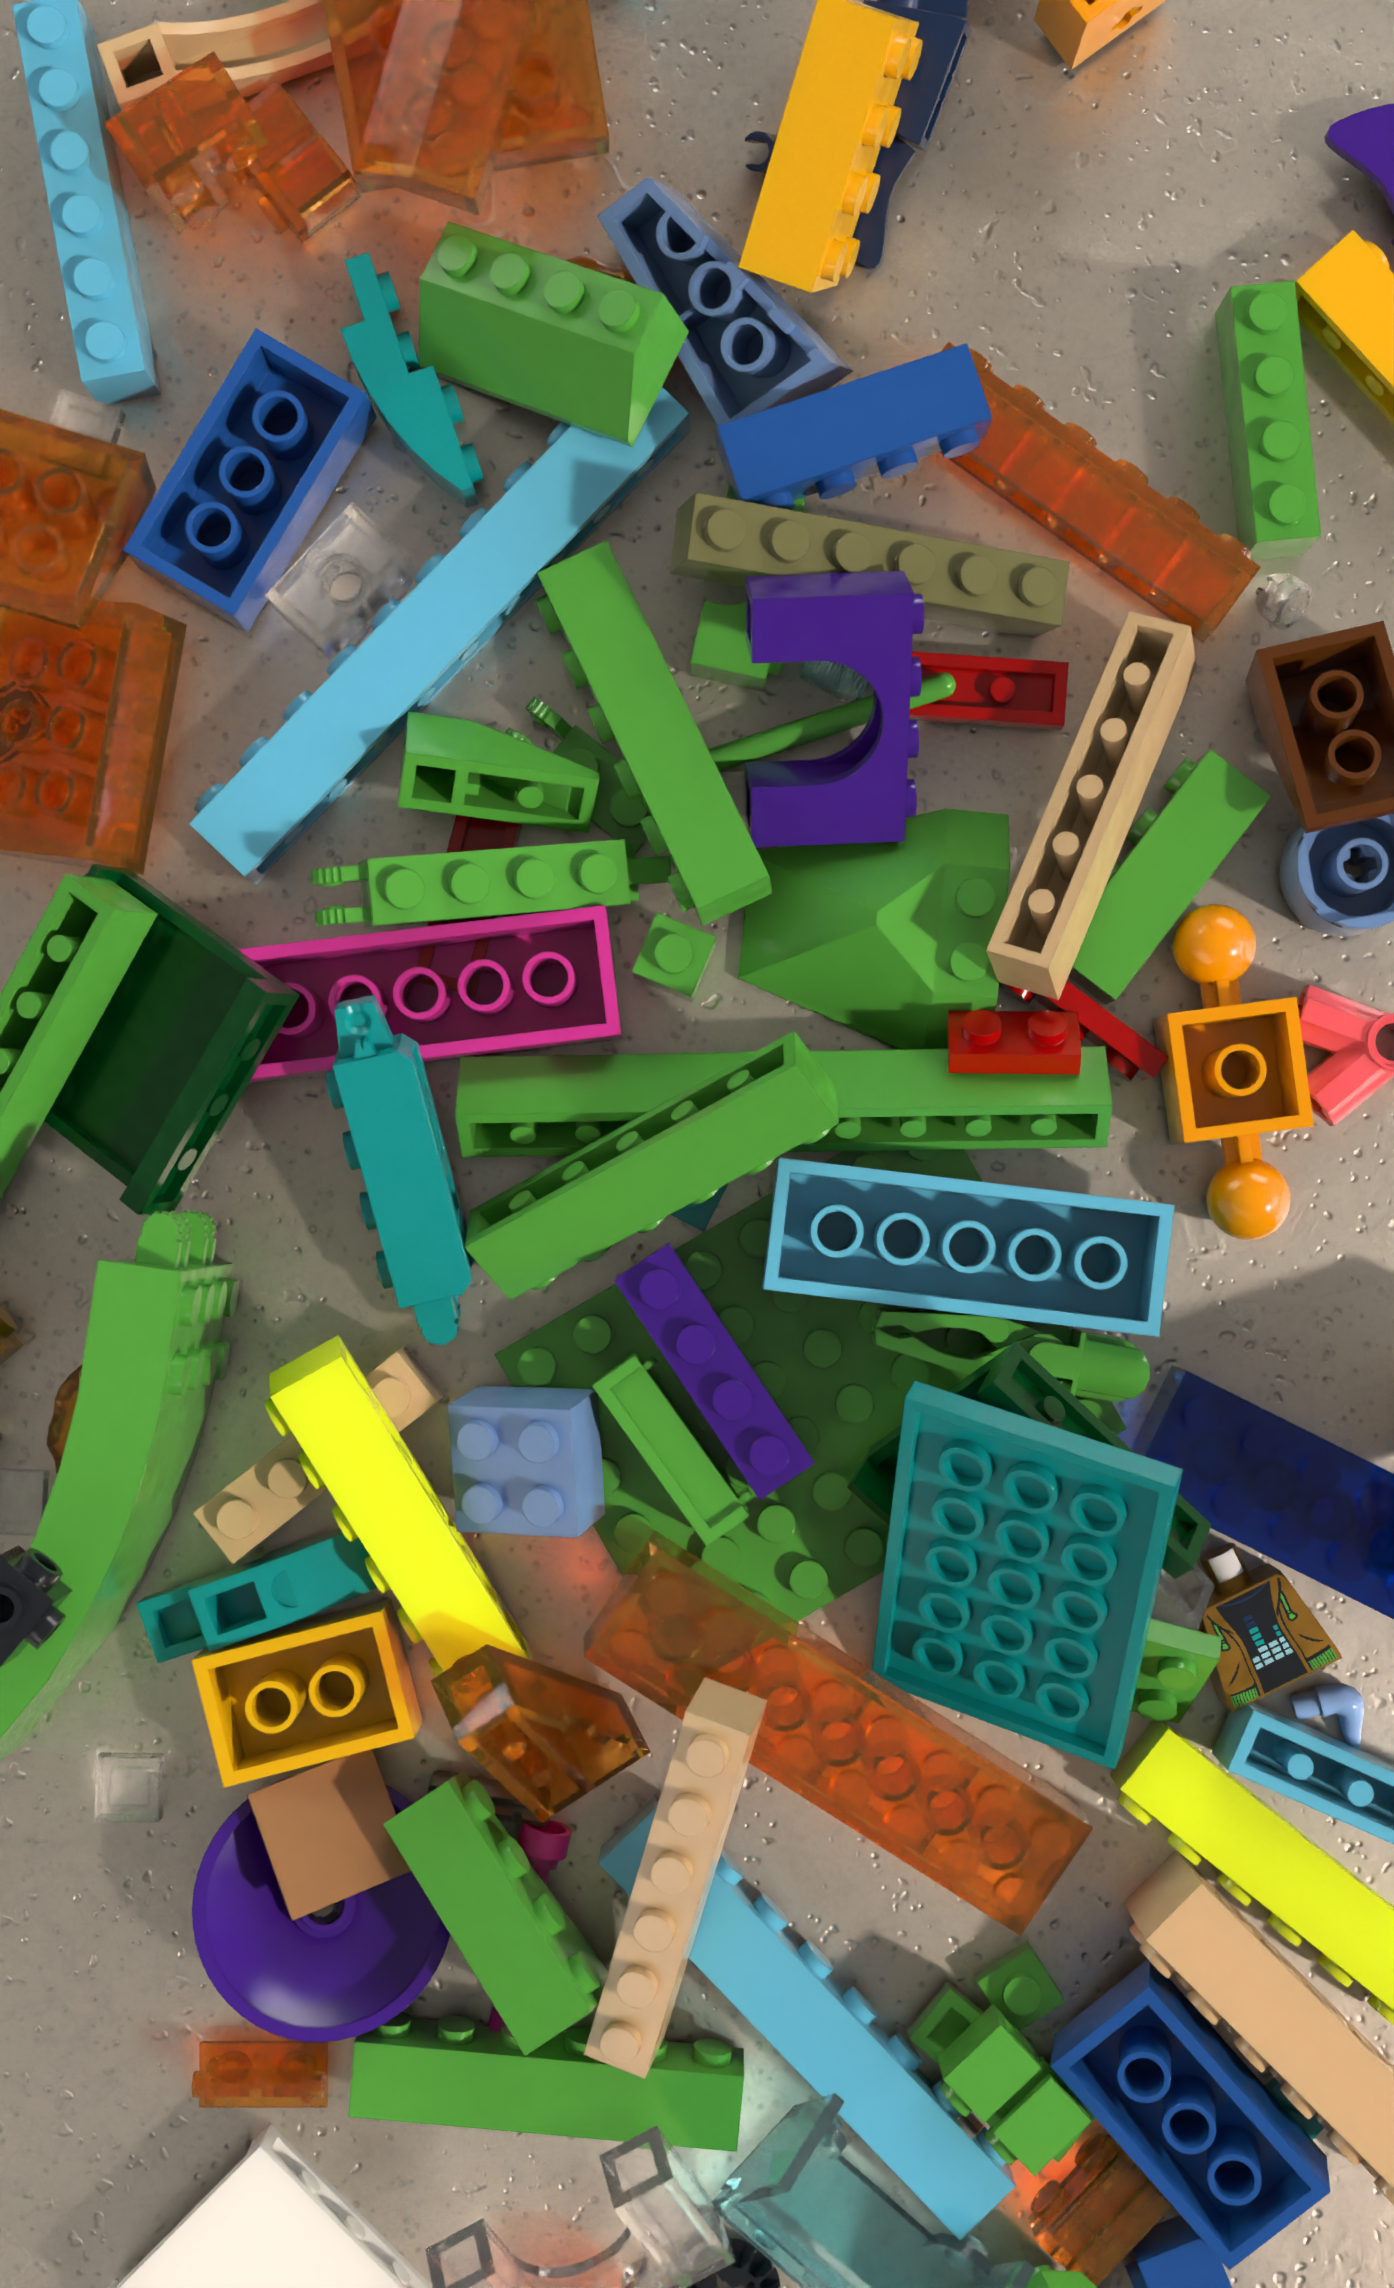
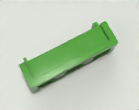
M635 1352L595 1380L592 1387L707 1547L749 1517L748 1507L744 1502L752 1496V1492L746 1487L737 1494L650 1372L649 1368L657 1363L655 1356L644 1362L639 1354Z

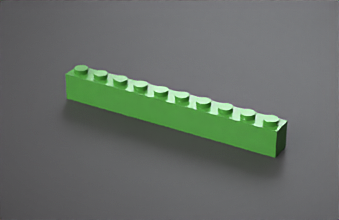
M1105 1046L1081 1047L1080 1075L948 1073L947 1048L850 1051L810 1050L811 1054L837 1087L839 1124L833 1126L820 1140L811 1144H800L787 1152L1107 1147L1113 1103ZM755 1052L460 1057L455 1119L461 1156H569Z

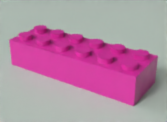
M606 905L238 949L300 995L249 1084L326 1075V1071L333 1070L332 1066L339 1048L335 1019L337 1003L371 995L376 996L392 1034L402 1033L418 1042L423 1063L460 1059V1057H478L623 1039ZM490 939L485 959L471 962L476 940ZM436 945L430 969L417 967L422 947ZM436 973L457 978L458 992L450 990L447 983ZM481 973L476 996H471L470 984L474 977ZM417 980H434L437 987L417 982Z

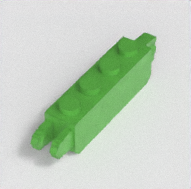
M625 839L371 858L358 862V865L311 870L312 885L335 887L342 886L348 882H360L362 907L327 906L322 910L315 911L316 926L364 922V928L535 914L606 905V907L631 904V901H639L638 885L667 883L666 877L672 875L669 856L635 858L634 843H625Z

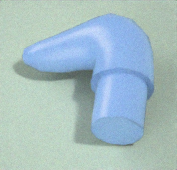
M1330 1683L1314 1686V1690L1290 1695L1291 1706L1297 1721L1322 1715L1324 1718L1338 1714L1344 1740L1351 1746L1360 1747L1364 1702L1362 1695L1354 1687L1344 1683Z

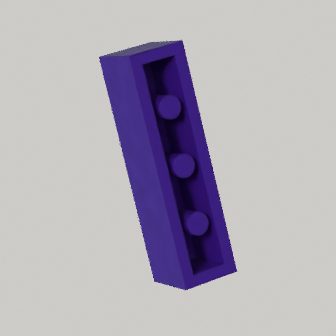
M670 1242L614 1279L759 1500L815 1464L811 1454Z

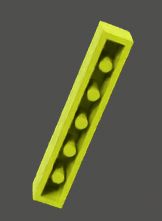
M339 1335L269 1374L270 1399L266 1400L264 1404L273 1424L282 1436L292 1432L304 1450L303 1453L298 1455V1458L306 1476L317 1490L326 1485L337 1502V1505L332 1507V1513L339 1528L348 1541L352 1542L359 1538L370 1555L364 1561L372 1580L382 1593L392 1589L402 1607L397 1609L398 1618L414 1644L424 1640L434 1657L429 1659V1665L441 1689L446 1694L455 1690L467 1710L536 1672L526 1638L460 1532H457L455 1523Z
M1152 1721L1121 1759L1115 1770L1110 1773L1111 1778L1122 1791L1116 1800L1145 1825H1148L1152 1818L1155 1817L1171 1830L1172 1833L1166 1839L1167 1842L1194 1865L1197 1866L1205 1858L1222 1871L1217 1882L1245 1906H1248L1255 1898L1269 1909L1272 1914L1266 1921L1293 1945L1298 1947L1306 1939L1320 1950L1322 1954L1317 1959V1962L1336 1980L1346 1987H1349L1354 1980H1357L1373 1994L1367 2000L1368 2004L1394 2025V1906L1165 1721Z

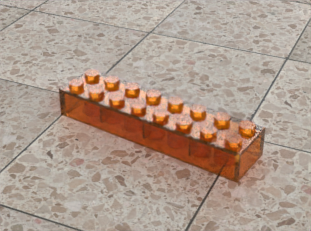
M655 1530L583 1637L585 1659L682 1721L686 1709L705 1677L768 1700L749 1760L751 1765L1020 1936L1093 1830L1091 1823L1078 1802Z

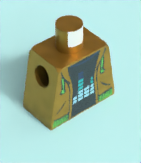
M1235 1543L1217 1547L1200 1558L1214 1589L1193 1598L1189 1602L1190 1610L1197 1631L1221 1637L1220 1660L1210 1674V1678L1218 1699L1231 1712L1342 1658L1338 1648L1279 1569L1267 1563L1248 1571Z

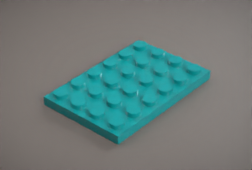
M914 1381L904 1402L871 1679L1115 1770L1124 1746L1183 1469Z

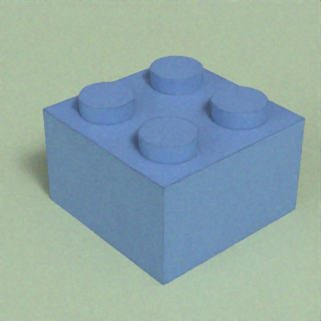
M478 1385L448 1405L457 1532L578 1538L605 1515L598 1394L594 1389Z

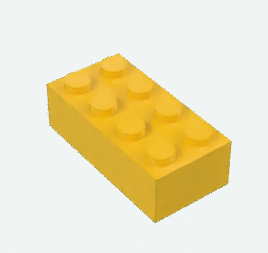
M817 0L738 266L739 268L810 293L837 286L840 277L847 279L850 276L860 247V240L852 238L860 212L865 214L870 212L880 184V175L873 173L880 147H890L899 125L901 108L894 106L900 83L902 79L911 80L921 55L923 40L915 37L919 22L854 0Z

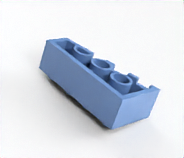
M647 177L597 216L636 284L663 293L689 330L678 353V357L717 425L827 390L853 372L851 367L759 274L738 267L741 260L738 252L677 190Z

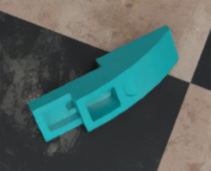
M369 252L344 260L364 321L341 328L340 330L361 383L374 408L396 442L417 467L435 484L466 508L478 505L479 502L473 484L484 481V477L473 443L460 447L453 424L465 421L453 383L440 387L434 366L421 369L409 331L396 335L389 313L400 310L401 307L389 271L376 274Z
M339 1528L270 1551L260 1559L145 1596L136 1605L159 1664L204 1648H208L210 1652L271 1631L377 1589V1586L365 1565L364 1559L370 1555L359 1538L352 1542L348 1541Z

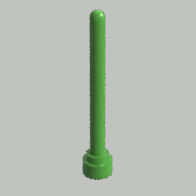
M940 672L922 678L921 694L919 697H910V709L951 696L956 688L954 677L949 673ZM874 694L708 750L718 771L722 772L743 765L745 762H752L865 725L872 712Z

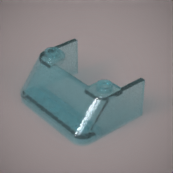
M836 2093L794 2105L726 2179L713 2200V2206L717 2213L801 2288H1026L1035 2271V2268L1026 2260L994 2265L987 2259L989 2254L987 2248L968 2233L961 2240L954 2234L939 2233L932 2235L845 2159L841 2154L847 2146V2140L840 2131L843 2126L842 2122L836 2116L845 2101Z

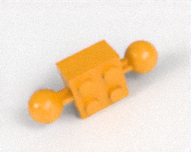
M1208 904L1192 910L1180 921L1175 930L1172 943L1173 955L1180 970L1189 979L1200 984L1203 1009L1168 1013L1153 1019L1157 1049L1168 1056V1060L1160 1069L1170 1144L1221 1138L1224 1166L1215 1173L1208 1186L1206 1201L1209 1215L1215 1225L1227 1235L1241 1240H1256L1276 1231L1284 1222L1290 1207V1192L1286 1180L1274 1166L1262 1160L1259 1133L1314 1126L1297 997L1241 1004L1238 978L1246 972L1253 961L1256 950L1255 934L1246 917L1236 909L1222 904Z

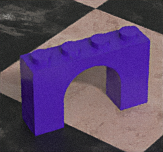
M904 571L746 576V643L752 663L835 662L854 669L865 677L874 688L873 708L865 728L852 743L841 751L827 757L811 760L745 762V823L755 847L905 841V818L915 817L917 808L916 785L914 779H907L908 758H917L919 752L917 719H909L910 697H919L921 694V663L919 657H912L913 634L923 633L924 602L921 593L913 592Z

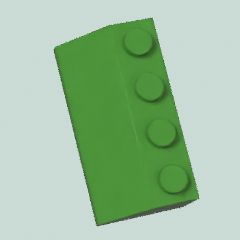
M449 221L420 277L419 364L421 369L434 366L436 375L440 378L633 447L689 333V330L663 293Z

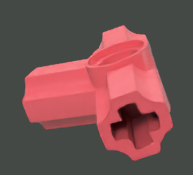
M1305 985L1297 999L1303 1043L1331 1053L1307 1074L1311 1107L1315 1115L1323 1119L1329 1126H1335L1394 1076V1059L1390 1061L1382 1057L1377 1051L1375 1044L1376 1035L1382 1027H1387L1394 1031V1013L1389 1014L1315 986Z

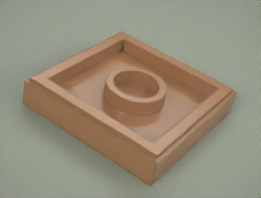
M372 1749L337 1758L247 1795L291 1921L411 1871L383 1825L393 1818L396 1813Z

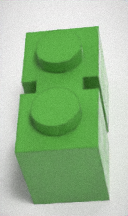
M992 2004L937 2057L944 2080L939 2087L947 2100L961 2115L967 2117L973 2111L983 2123L986 2122L990 2126L984 2135L1005 2162L1012 2165L1018 2159L1035 2176L1092 2121L1085 2105L1050 2067L1045 2058L1041 2056L1036 2060L1031 2055L1035 2051L1033 2046Z

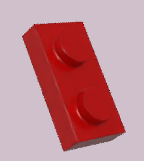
M1050 1010L948 1011V1073L1080 1075L1082 1054L1078 1012H1055Z

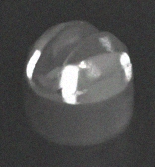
M1285 572L1270 574L1266 577L1270 583L1266 590L1258 587L1255 591V604L1257 611L1265 620L1276 628L1284 630L1294 625L1303 616L1312 599V588L1294 575Z

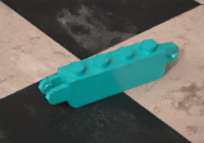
M375 995L346 1000L337 1003L335 1008L339 1048L332 1066L333 1070L326 1071V1084L333 1108L335 1110L344 1108L350 1131L343 1132V1145L347 1162L351 1170L361 1169L367 1191L360 1192L359 1195L364 1223L368 1230L377 1229L383 1250L376 1252L379 1277L384 1289L394 1287L399 1309L413 1306L418 1327H421L420 1334L424 1335L423 1340H428L429 1345L433 1343L443 1345L444 1347L446 1343L456 1339V1334L459 1331L458 1318L461 1315V1304H458V1296L463 1295L472 1281L471 1268L474 1258L464 1248L467 1226L419 1044L402 1033L392 1034Z

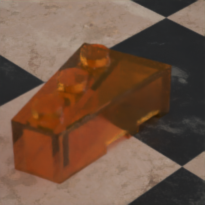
M488 1644L471 1654L459 1658L452 1667L430 1680L456 1741L541 1822L546 1821L651 1752L621 1693Z

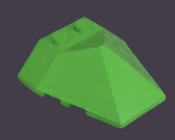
M941 809L915 815L912 818H905V841L777 846L758 851L770 876L772 894L745 906L739 980L808 1011L818 1013L847 1026V1028L864 1036L867 1035L898 1050L947 1048L948 1011H995L999 982L986 949L1007 902L1010 876L1009 815Z

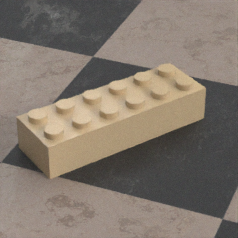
M1175 1850L1123 1903L1135 1922L1128 1930L1142 1945L1139 1948L1140 1951L1167 1979L1177 1971L1174 1974L1175 1978L1189 1992L1186 1995L1187 1998L1213 2025L1220 2021L1225 2029L1235 2038L1233 2043L1260 2072L1267 2068L1272 2076L1282 2085L1280 2090L1307 2119L1314 2116L1329 2132L1327 2137L1354 2166L1357 2167L1361 2163L1376 2179L1374 2181L1376 2187L1394 2205V2065L1182 1854Z

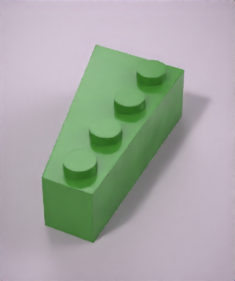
M462 1771L383 1825L521 2051L526 2056L594 2010L599 2003L608 1971L529 1863L522 1847L508 1834L495 1816L494 1804L485 1788L477 1780L470 1781L464 1771Z

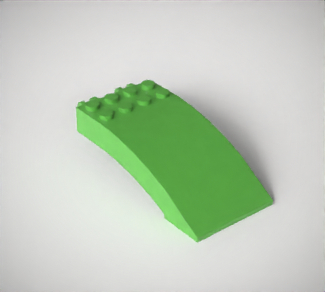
M174 1210L170 1213L168 1211L160 1213L155 1211L154 1215H147L148 1218L142 1221L144 1223L143 1227L140 1228L142 1235L138 1236L135 1259L121 1261L99 1259L97 1262L77 1401L60 1468L36 1535L29 1547L37 1549L51 1558L63 1572L60 1580L73 1591L58 1607L66 1615V1618L52 1636L38 1650L28 1643L17 1657L0 1668V1761L23 1743L115 1630L147 1575L178 1509L199 1450L215 1380H223L227 1371L230 1346L228 1342L221 1341L224 1317H232L234 1315L239 1293L238 1279L230 1278L232 1264L213 1261L217 1239L214 1237V1233L218 1231L215 1229L217 1223H214V1217H210L209 1212L204 1213L202 1210L197 1212L190 1210L187 1212V1210H183L182 1213H176Z

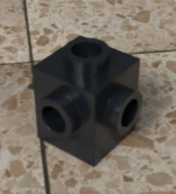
M18 1545L0 1554V1668L17 1657L28 1643L38 1650L66 1618V1615L58 1607L73 1590L60 1580L63 1575L60 1567L47 1555L34 1548H29L25 1551Z

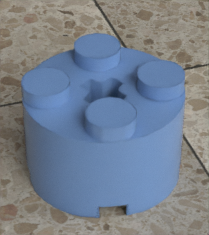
M1394 814L1307 834L1301 826L1288 838L1280 863V884L1288 906L1304 927L1327 935L1346 937L1359 935L1394 921ZM1348 861L1350 865L1359 864L1361 876L1354 878L1353 875L1346 874L1343 862Z

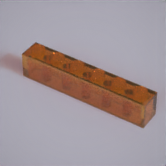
M948 341L942 351L956 346ZM969 348L992 415V420L986 436L979 439L980 445L966 454L948 459L1170 620L1191 626L1192 635L1204 643L1216 630L1261 568L1250 559L1252 557L1250 550L1236 538L1227 534L1218 536L1199 522L1200 516L1192 506L1177 497L1171 496L1166 499L1147 485L1149 482L1148 478L1138 467L1123 459H1118L1117 462L1112 460L1096 448L1097 442L1087 430L1072 422H1067L1065 425L1044 411L1046 408L1045 404L1038 395L1022 385H1015L1014 387L1008 385L993 374L994 368L983 355Z

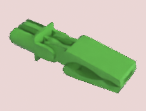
M878 1308L871 1322L872 1342L875 1345L967 1375L972 1374L1014 1342H1017L1052 1376L1063 1378L1062 1385L1074 1396L1121 1402L1125 1399L1137 1397L1145 1390L1150 1379V1366L1144 1353L1131 1342L1119 1337L1072 1328L1070 1341L1067 1344L1062 1343L1056 1336L1047 1332H1042L1005 1318L947 1311ZM902 1325L914 1333L940 1327L965 1328L976 1331L994 1348L987 1351H979L969 1356L951 1354L932 1348L909 1333L893 1335L877 1327Z

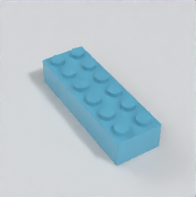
M777 1158L762 1288L764 1290L1159 1337L1175 1205Z

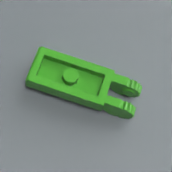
M533 697L525 707L526 711L530 713V717L538 725L548 729L561 740V743L552 753L599 772L600 780L591 822L613 840L625 839V843H634L636 855L647 841L639 820L650 815L640 795L633 799H628L613 767V764L620 760L576 724L572 728L554 710L538 698ZM510 727L504 733L533 745L524 734L514 731Z

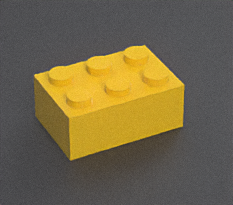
M391 1598L282 1626L210 1652L208 1648H204L191 1660L224 1788L413 1739L423 1723Z

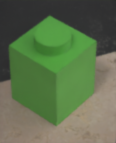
M657 912L632 970L633 978L692 1002L716 946L717 937Z

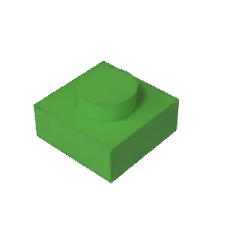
M1028 1940L974 1974L978 1985L991 2005L994 2004L1019 2032L1065 2003L1062 1993Z

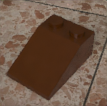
M1384 621L1257 649L1245 680L1262 740L1305 833L1394 814V654Z

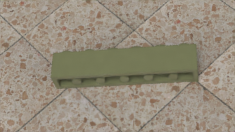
M694 493L677 509L669 574L746 587V576L904 571L913 592L921 593L923 596L924 619L1035 638L1062 626L1070 562Z

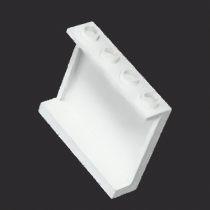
M272 2123L252 2141L246 2156L120 2283L115 2279L108 2286V2288H434Z

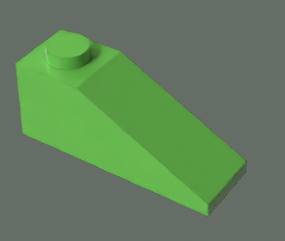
M408 711L400 764L398 807L589 833L600 780L599 772L472 720Z

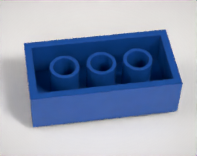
M255 328L124 546L123 551L140 570L248 633L375 422L377 416L368 394Z
M1148 1959L1054 2034L1050 2067L1228 2270H1231L1331 2192L1327 2156L1177 1986L1160 1973Z

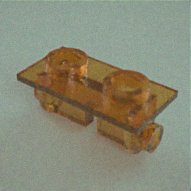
M200 2041L199 2071H194L192 2097L199 2098V2108H327L328 2042Z

